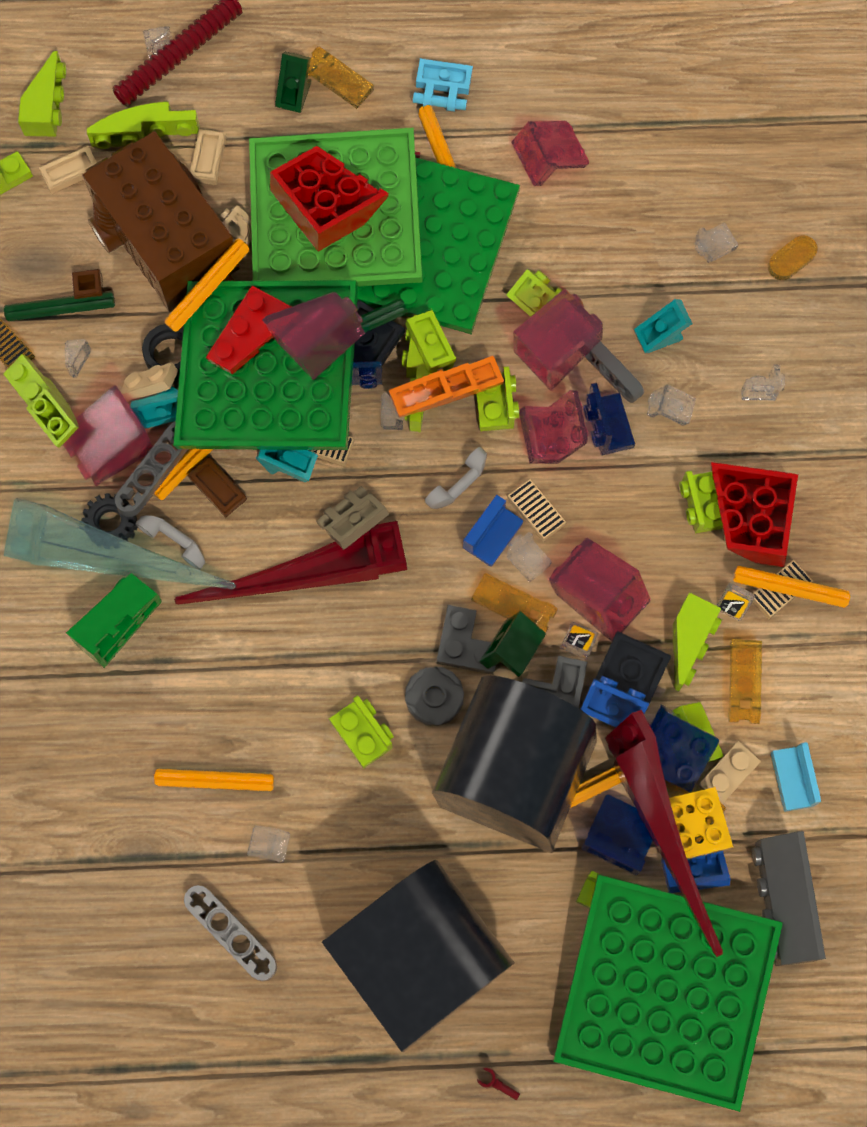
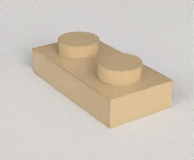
M171 362L162 366L155 365L149 370L140 373H131L124 380L119 396L125 403L169 390L178 369Z
M738 741L697 786L701 790L716 787L720 804L722 805L761 761Z

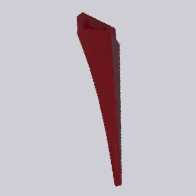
M398 521L376 524L344 550L336 542H333L305 555L254 574L177 596L174 599L175 604L379 579L378 575L407 570V563Z
M643 711L633 712L605 737L609 751L615 757L613 766L714 955L718 957L723 954V950L699 894L681 842L666 788L656 736Z

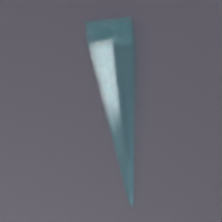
M18 498L13 502L4 556L31 562L34 565L128 576L132 573L138 578L234 589L236 587L233 582L137 546L47 505Z

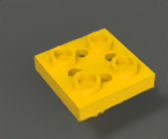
M716 787L669 798L687 859L733 847ZM686 806H692L694 808V812L688 813L691 811V808L686 809ZM706 817H711V818L713 819V824H712V825H710V823H711V820H710V819H707L706 822H705V818H706Z

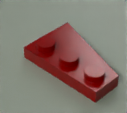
M251 286L206 356V359L233 375L259 353V349L271 338L275 339L278 337L284 327L291 321L295 322L302 314L290 305Z

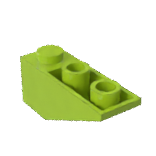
M58 51L52 52L20 98L18 123L24 136L56 137L57 126L62 124L59 104L64 101V89L61 83L62 79L66 78V64L61 62Z
M690 592L673 623L675 690L680 691L683 684L690 685L697 671L692 666L696 658L702 661L709 647L705 640L709 633L715 635L722 619L717 617L721 610L720 607Z

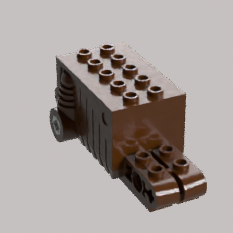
M154 131L139 141L131 142L112 153L109 159L106 157L87 168L82 176L93 201L94 216L88 219V223L97 239L108 253L123 245L135 264L140 268V271L148 279L150 285L156 290L160 299L163 300L167 310L172 312L187 295L188 281H200L232 245L233 238L202 196L201 190L191 172L168 150ZM239 263L223 281H235L231 275L240 269Z

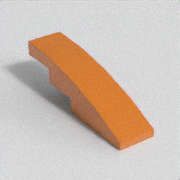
M493 355L472 364L467 362L444 372L443 370L434 372L390 389L388 392L400 418L483 392L503 384L504 379Z

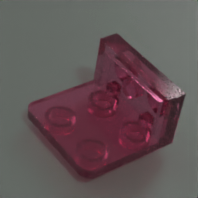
M528 121L511 142L533 186H542L556 169L585 168L589 164L584 149L580 145L572 126L567 121Z
M568 391L549 407L524 406L519 410L529 463L559 464L587 444L588 431L585 426L582 403L579 399L578 391Z

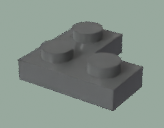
M448 605L436 664L494 675L493 672L496 665L487 669L479 662L491 642L472 639L477 610Z
M558 656L552 684L523 678L522 682L551 693L578 708L587 662Z

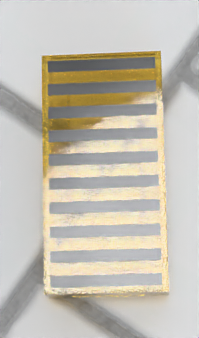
M0 319V361L9 368L21 354L29 357L30 360L34 359L35 356L32 351Z

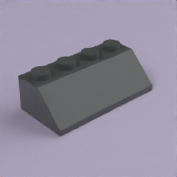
M804 831L758 840L755 842L756 847L752 848V858L754 865L759 866L761 878L757 879L759 896L764 897L766 909L762 910V917L783 922L774 960L775 966L809 963L826 959Z

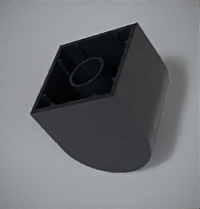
M483 676L480 679L432 794L442 809L552 853L596 746V723L589 715L576 706L544 690L505 677Z
M433 860L410 874L322 941V944L401 1052H405L515 964L438 860Z

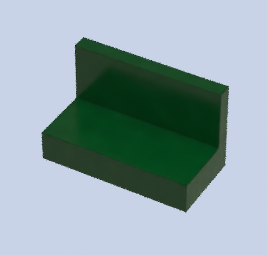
M519 611L504 621L479 662L487 669L502 662L519 677L523 674L546 633L524 613Z

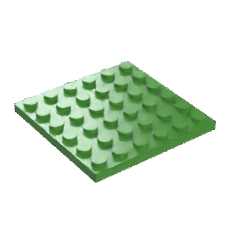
M414 128L249 138L253 281L356 280L358 286L422 282ZM315 146L320 147L344 163V167L358 176L360 174L368 179V183L379 190L381 188L389 193L388 198L364 226L319 252L270 191V172Z

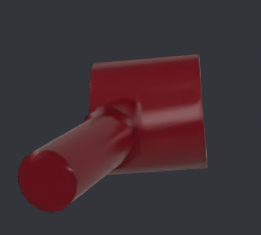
M483 1068L492 1074V1081L489 1084H484L477 1079L482 1087L486 1089L493 1087L514 1100L519 1098L520 1093L497 1079V1075L492 1069Z

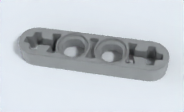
M197 885L188 889L184 896V904L190 913L253 978L259 981L271 979L277 971V962L265 947L207 888ZM195 893L198 895L205 893L206 896L203 900L210 908L213 906V903L217 904L216 908L209 911L205 920L201 915L205 914L206 911L199 905H196L194 908L192 907L194 902L192 896ZM218 913L225 914L229 921L226 929L222 931L214 930L211 924L212 918ZM240 935L247 936L250 941L249 949L244 953L235 952L232 945L234 939ZM256 947L260 949V952L255 955L262 961H265L267 958L270 961L268 964L270 971L267 974L263 972L257 974L255 971L258 966L252 959L249 960L248 964L244 962V959L252 955Z

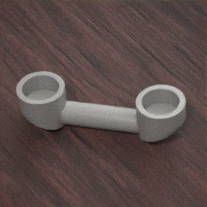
M481 447L475 449L465 461L470 470L448 491L440 485L437 486L426 497L425 503L431 509H439L452 504L460 494L481 476L485 467L487 453Z
M145 515L141 516L135 523L142 532L151 538H154L160 531L186 550L181 557L197 570H200L205 564V558L197 543L164 519Z

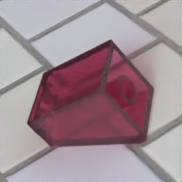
M566 289L562 290L513 331L514 353L550 391L577 366L603 337V323L593 313L590 315L583 308L582 300L574 293L571 295Z
M336 292L267 315L262 319L275 341L312 380L365 334L360 324L363 319L356 312L358 310L348 297L342 299Z
M116 385L106 391L76 418L79 428L63 444L71 458L76 455L81 463L77 465V468L84 479L91 478L96 486L145 457L153 447L146 430Z
M587 537L572 550L571 555L561 566L555 568L548 579L555 594L610 641H613L617 631L623 633L651 601L639 570Z

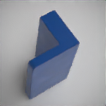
M498 495L494 497L463 540V549L488 566L494 565L523 524L521 518L505 508L506 500Z

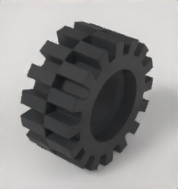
M106 493L105 498H101L100 495L96 496L97 501L95 503L90 500L87 503L89 509L84 508L83 514L85 518H82L84 531L96 546L100 548L103 546L107 550H110L111 546L119 549V544L124 543L126 546L129 543L127 539L129 537L133 539L135 536L133 531L138 528L135 525L136 521H138L137 516L126 517L121 515L115 504L116 494H114V497H111L110 493ZM123 499L124 507H126L129 502ZM115 512L120 515L121 522L118 528L113 531H104L100 528L99 521L105 513Z

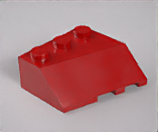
M318 146L313 147L270 172V191L318 252L364 226L389 196V193L380 188L378 190L370 185L368 179L359 174L357 176L346 169L344 163Z
M711 462L727 550L754 563L784 567L799 474Z

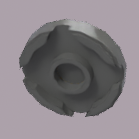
M430 667L419 670L410 678L406 686L405 702L408 711L417 721L425 725L440 726L449 723L459 714L463 706L464 691L461 681L452 671L443 667Z

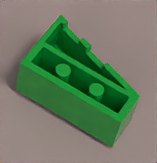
M130 573L126 578H121L116 583L114 589L70 628L66 634L78 648L105 668L161 604L162 600L154 590Z

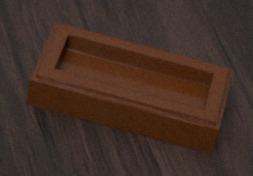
M210 457L206 458L187 474L192 483L225 518L247 500L244 493Z

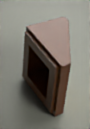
M100 269L72 272L74 299L103 296V276Z

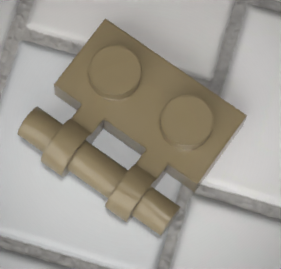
M362 486L354 492L349 491L344 495V500L333 508L331 506L323 511L324 515L316 520L322 530L325 529L328 535L343 550L389 515L386 507L371 493L368 494Z

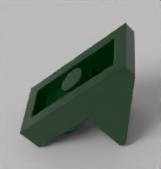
M286 51L282 53L275 107L298 113L302 112L312 81L308 79L311 57Z

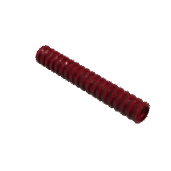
M219 0L218 4H214L212 9H208L206 14L200 16V20H194V25L189 24L188 30L183 29L182 35L177 34L175 40L171 39L169 45L165 44L163 46V50H157V55L152 54L150 56L151 60L146 59L144 65L140 64L138 70L134 69L131 72L132 75H126L125 81L120 80L119 86L114 85L113 93L123 105L130 106L131 100L136 101L137 96L144 94V90L148 91L150 85L154 86L156 84V80H162V75L167 76L168 70L173 71L175 69L174 65L179 66L181 60L185 61L187 55L191 56L194 53L193 50L197 51L200 48L199 45H205L206 40L210 41L212 35L216 36L218 30L222 31L224 25L228 26L230 24V20L234 21L237 18L236 15L240 16L243 11L239 1Z

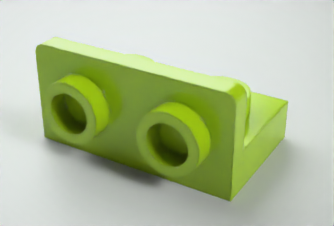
M527 269L506 295L549 332L567 310L571 311L574 308L568 302L571 297L559 287L555 291L548 284L551 280L540 270H537L535 273Z
M509 366L503 367V373H501L504 379L503 384L476 394L480 431L514 429V421L519 418L518 401L513 402L512 392H516L515 375H510Z
M686 471L682 481L679 482V488L682 498L687 499L689 508L686 509L688 524L693 525L695 534L723 529L712 471L693 475L692 471Z
M357 695L353 698L351 704L330 717L329 721L364 769L393 749L390 740L394 736L385 723L379 725L373 716L377 713L368 699L362 701Z

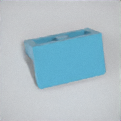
M804 742L800 743L797 747L772 751L771 757L784 812L810 808L819 804L821 797L808 743Z

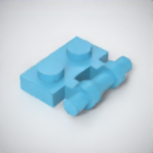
M420 58L416 88L425 89V93L414 92L413 103L423 104V106L447 108V111L455 112V109L466 111L467 100L458 99L457 96L458 94L469 95L473 66ZM434 90L449 92L448 97L433 94Z

